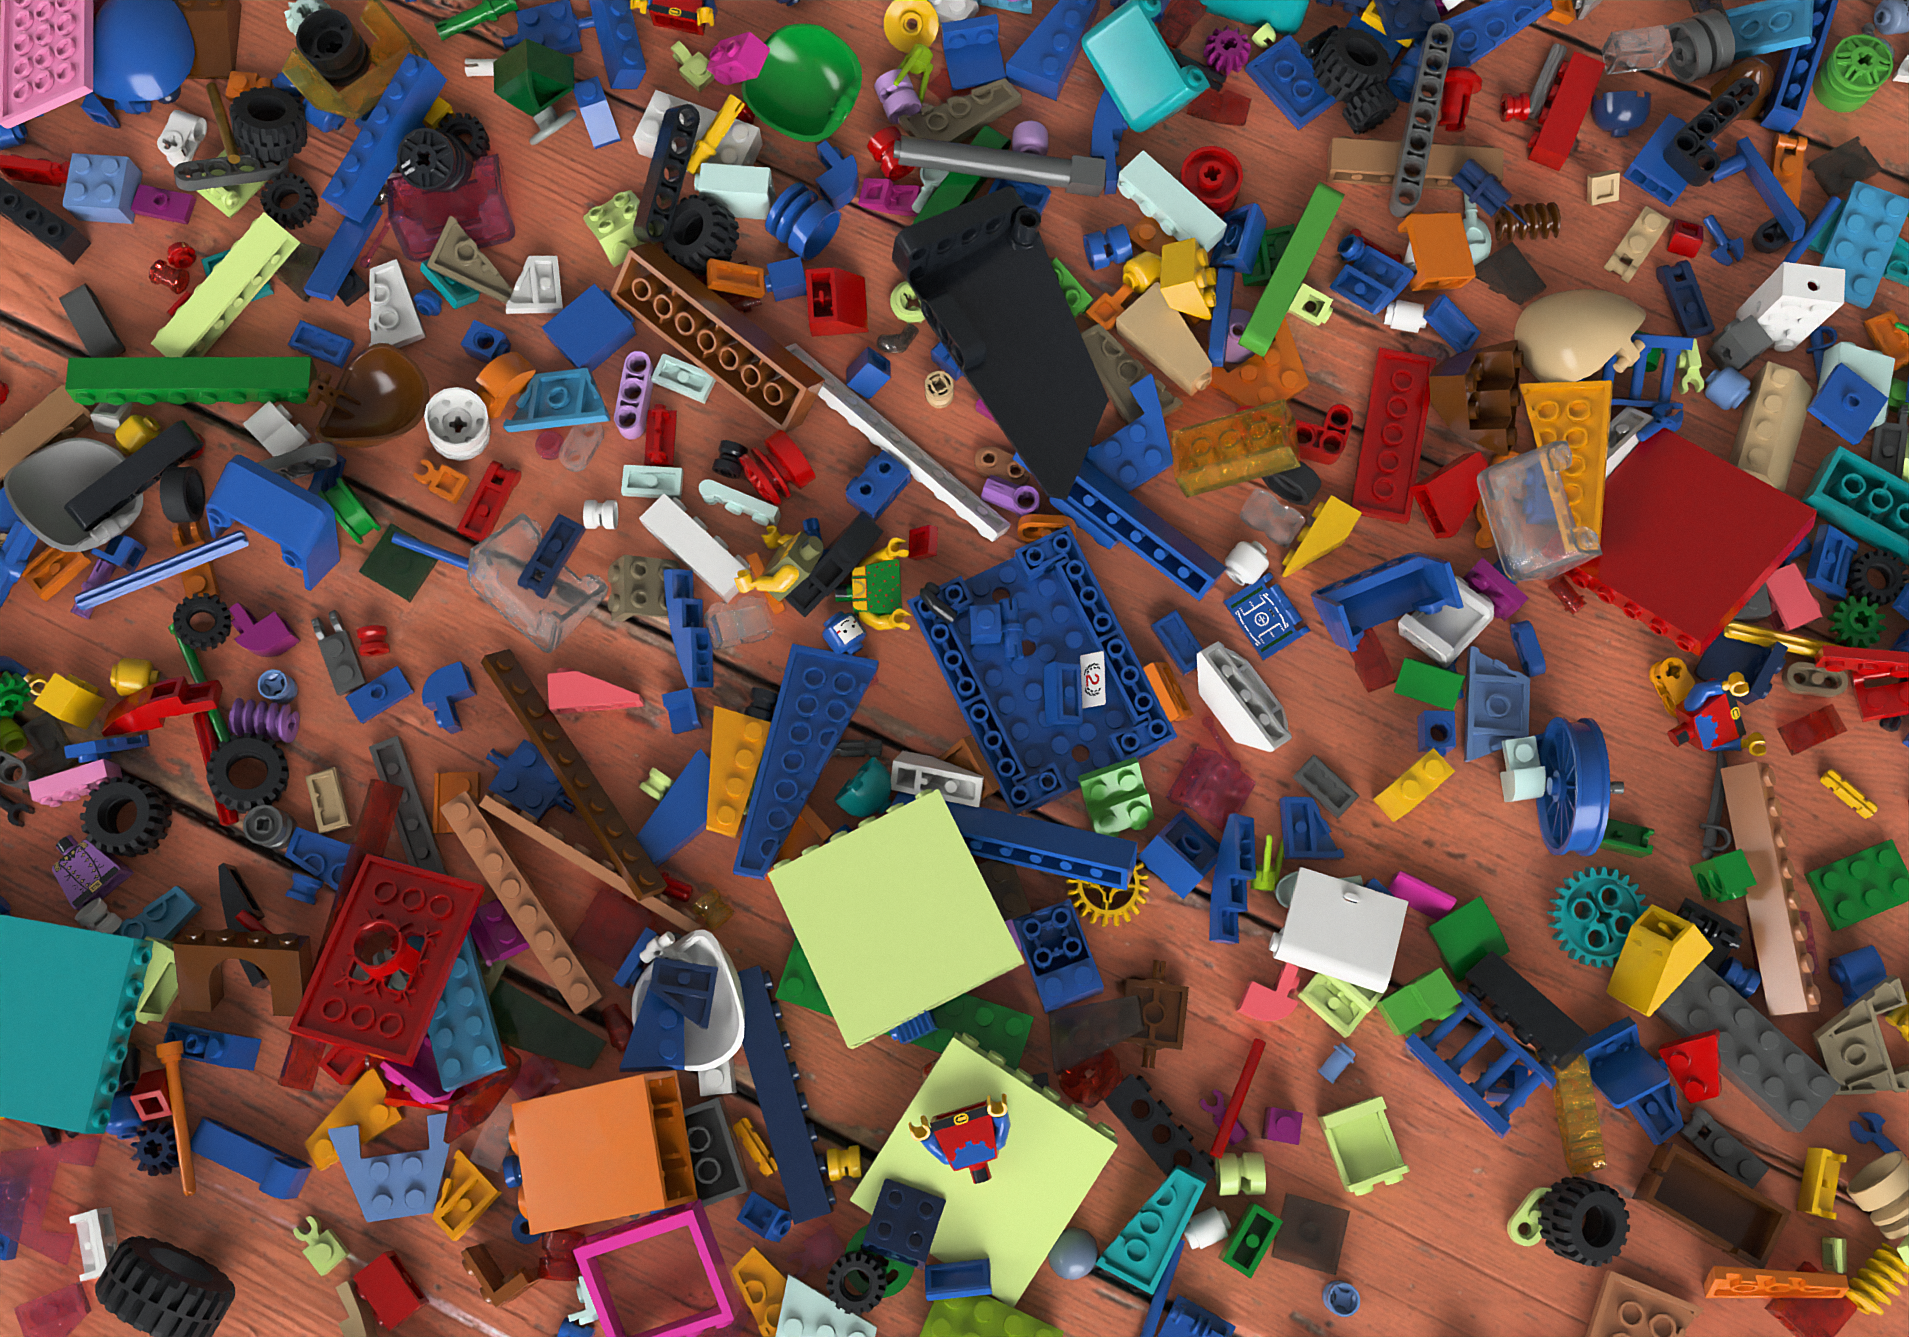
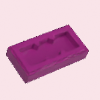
M139 184L131 210L134 214L188 225L196 199L193 195Z

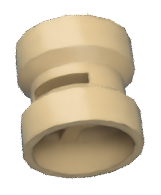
M935 371L929 374L925 380L926 400L935 408L947 407L954 398V383L948 373Z

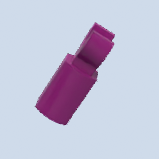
M1214 1089L1212 1093L1216 1097V1104L1208 1106L1204 1099H1200L1199 1104L1204 1111L1214 1115L1212 1120L1220 1128L1227 1108L1224 1106V1098L1221 1092ZM1238 1118L1228 1141L1231 1146L1237 1144L1249 1134Z

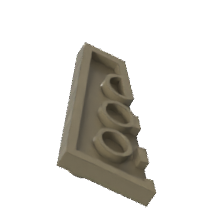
M1099 323L1080 333L1106 394L1126 425L1144 415L1142 408L1129 387L1149 375L1144 369L1145 366L1137 359L1134 360L1125 351V348ZM1155 379L1163 417L1165 418L1183 408L1184 403L1178 397L1170 394L1161 381Z

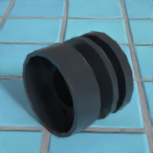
M322 9L307 16L299 25L296 34L297 47L324 82L331 86L344 87L356 83L367 73L372 60L370 48L345 14L334 9Z
M420 128L405 135L399 144L397 152L398 169L403 178L413 187L441 193L455 192L465 186L471 177L473 169L472 153L467 144L457 135L430 128Z

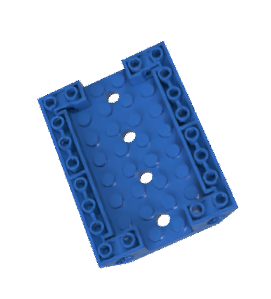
M1069 525L1015 550V557L973 577L963 580L962 576H959L940 585V593L937 597L957 611L956 618L950 624H947L932 613L920 598V595L907 601L984 759L1001 787L999 790L1011 814L1019 815L1038 809L1080 789L1077 776L1136 757L1138 761L1178 737ZM997 590H1005L1009 594V602H1011V598H1017L1019 622L1023 624L1021 640L1022 642H1032L1036 648L1035 652L1029 656L1024 655V658L1014 661V657H1012L1011 661L1005 660L1003 635H1001L1000 643L970 644L969 606L999 604L992 598L993 593ZM1104 651L1106 704L1083 708L1082 724H1046L1044 666L1055 661L1080 664L1081 655ZM1082 746L1088 750L1089 757L1086 761L1078 762L1074 760L1072 750L1075 747Z

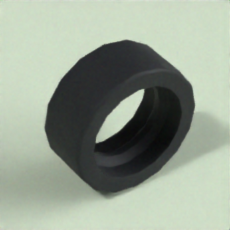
M1286 454L1274 455L1262 472L1263 481L1274 493L1296 505H1308L1321 487L1320 478L1309 466L1295 457Z
M193 466L169 467L162 473L160 501L164 514L172 523L196 522L203 516L205 489L200 473Z

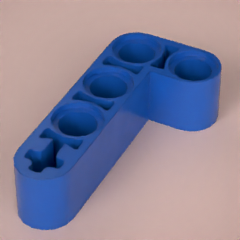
M202 1117L190 1140L191 1151L260 1183L259 1190L278 1199L297 1198L312 1169V1166L209 1117Z

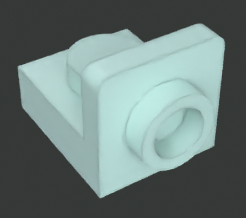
M580 1276L578 1277L579 1284L576 1285V1290L580 1303H585V1309L569 1314L568 1318L569 1322L579 1319V1323L582 1325L598 1320L599 1317L584 1278Z

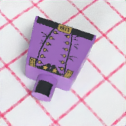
M69 835L62 838L56 844V848L64 857L53 865L52 871L73 909L81 910L86 904L96 898L103 900L134 872L112 853L96 848V844L90 843L87 839L78 844L73 836Z

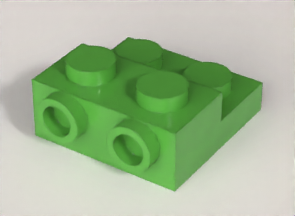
M1136 757L1077 776L1093 832L1117 837L1120 834L1119 831L1130 827L1134 830H1140L1147 827L1148 821L1155 819L1150 797L1145 789L1139 762Z

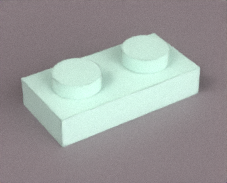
M664 353L651 377L653 383L704 404L716 382L703 369Z
M624 465L621 494L628 497L660 498L665 494L670 499L674 497L681 499L684 471L682 468Z

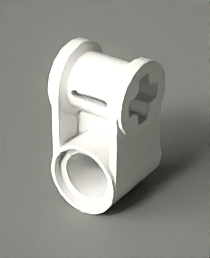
M174 110L170 114L168 123L158 138L157 145L160 151L167 156V160L172 166L176 167L179 163L192 161L197 148L206 136L207 122L202 117L181 110Z

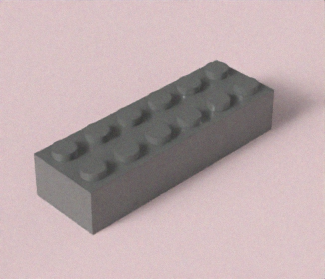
M1703 961L1654 1011L1681 1038L1718 1028L1720 1032L1718 1047L1719 1055H1721L1719 1072L1784 1131L1801 1133L1841 1086Z

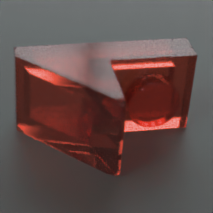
M1833 704L1777 729L1792 756L1847 731Z

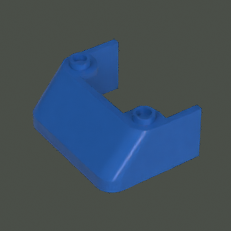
M235 455L226 464L206 505L211 537L218 539L235 521L242 523L280 544L283 560L289 566L303 570L305 589L311 591L340 561L335 513L332 507L324 499L245 456Z
M1421 552L1399 556L1319 588L1311 593L1314 607L1334 643L1350 652L1357 650L1356 645L1360 643V639L1364 636V630L1416 610L1424 612L1425 615H1431L1440 612L1444 605L1456 609L1464 607L1450 562Z

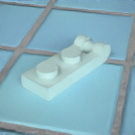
M707 479L699 484V492L706 504L725 505L724 508L736 515H741V513L750 515L754 522L763 526H767L768 523L774 526L778 525L781 518L778 507L713 480Z

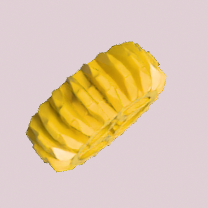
M1143 862L1135 865L1131 877L1132 883H1129L1127 891L1112 888L1107 896V900L1106 892L1103 891L1104 887L1101 888L1100 884L1067 878L1066 884L1075 886V889L1067 891V896L1078 897L1072 904L1074 908H1077L1079 905L1084 907L1079 913L1081 918L1087 912L1093 914L1089 920L1090 924H1094L1098 916L1102 917V927L1107 926L1108 918H1112L1113 925L1117 927L1120 925V915L1128 923L1131 921L1128 910L1136 915L1141 912L1139 907L1135 905V902L1139 904L1147 902V899L1139 895V892H1149V886L1140 885V882L1148 880L1149 876L1148 874L1138 875V871L1144 867ZM1083 888L1096 891L1100 895L1101 909L1094 906L1086 898ZM1125 892L1132 893L1128 903L1118 909L1110 910L1113 895Z

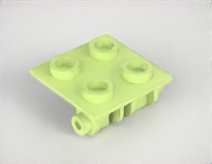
M224 149L217 158L226 157V150ZM245 165L240 167L239 169L245 172L253 171L255 168H253L252 166ZM216 169L210 173L215 176H221L226 172ZM267 181L196 191L231 219Z

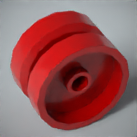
M1205 146L1192 151L1184 160L1179 182L1221 219L1224 213L1231 211L1235 207L1243 181V170L1237 157L1227 149L1217 146Z

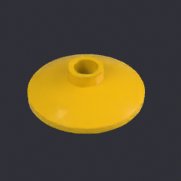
M895 0L890 4L885 13L884 31L886 37L896 49L902 52L910 53L915 44L929 47L938 34V15L928 0ZM910 18H914L917 21L915 29H910L908 26Z

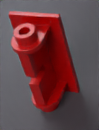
M655 404L654 409L648 410L644 466H674L677 410H666V405Z

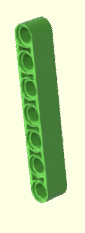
M1321 182L1318 183L1238 341V345L1262 357L1265 356L1345 194Z

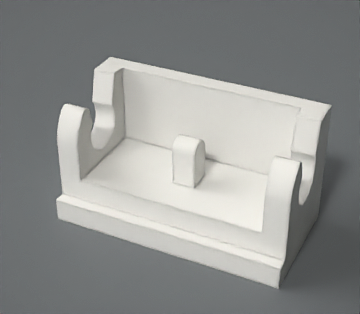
M111 1207L94 1209L69 1217L70 1224L74 1223L77 1227L85 1272L79 1275L80 1282L100 1277L118 1247Z

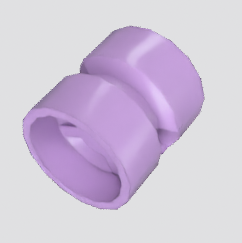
M902 69L886 72L874 84L880 102L883 103V109L889 122L892 124H899V116L908 114V116L920 113L922 108L918 95L913 90V84L908 73L898 86L893 84Z

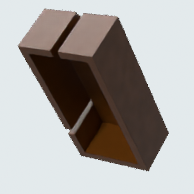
M1663 1142L1659 1144L1648 1165V1168L1653 1170L1652 1174L1644 1173L1632 1199L1713 1247L1722 1249L1723 1253L1747 1267L1764 1269L1788 1221L1791 1211L1675 1143Z

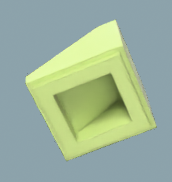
M1822 1236L1823 1270L1837 1273L1847 1272L1846 1238Z

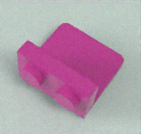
M428 1034L424 1037L412 1067L384 1060L380 1065L386 1071L384 1075L388 1080L397 1085L404 1084L412 1090L410 1095L422 1104L450 1099L455 1090L447 1092L442 1088Z

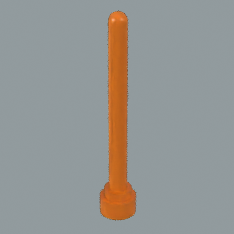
M174 1041L156 1045L157 1059H161V1064H165L183 1193L186 1196H192L196 1193L197 1187L179 1061L182 1060L181 1054H184L183 1041Z

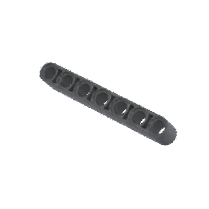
M1445 23L1432 25L1421 46L1389 200L1390 212L1399 218H1405L1411 214L1421 198L1454 38L1452 28ZM1433 39L1440 40L1442 44L1435 43ZM1427 65H1432L1437 70H1431ZM1421 91L1429 92L1432 97L1425 96ZM1416 117L1423 118L1426 123H1420ZM1410 144H1417L1421 150L1413 149ZM1405 170L1413 171L1416 176H1408ZM1399 197L1408 198L1410 203H1403Z

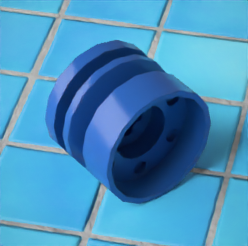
M798 182L788 187L778 197L767 216L765 228L767 232L776 237L780 242H788L789 249L805 261H808L819 255L831 241L839 227L841 213L825 200L818 201L816 193L812 190L809 191L808 187Z

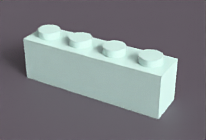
M1144 150L1119 172L1117 186L1121 194L1127 199L1131 198L1139 205L1142 213L1147 217L1154 218L1167 235H1173L1178 241L1195 237L1200 248H1205L1206 253L1223 238L1227 224Z

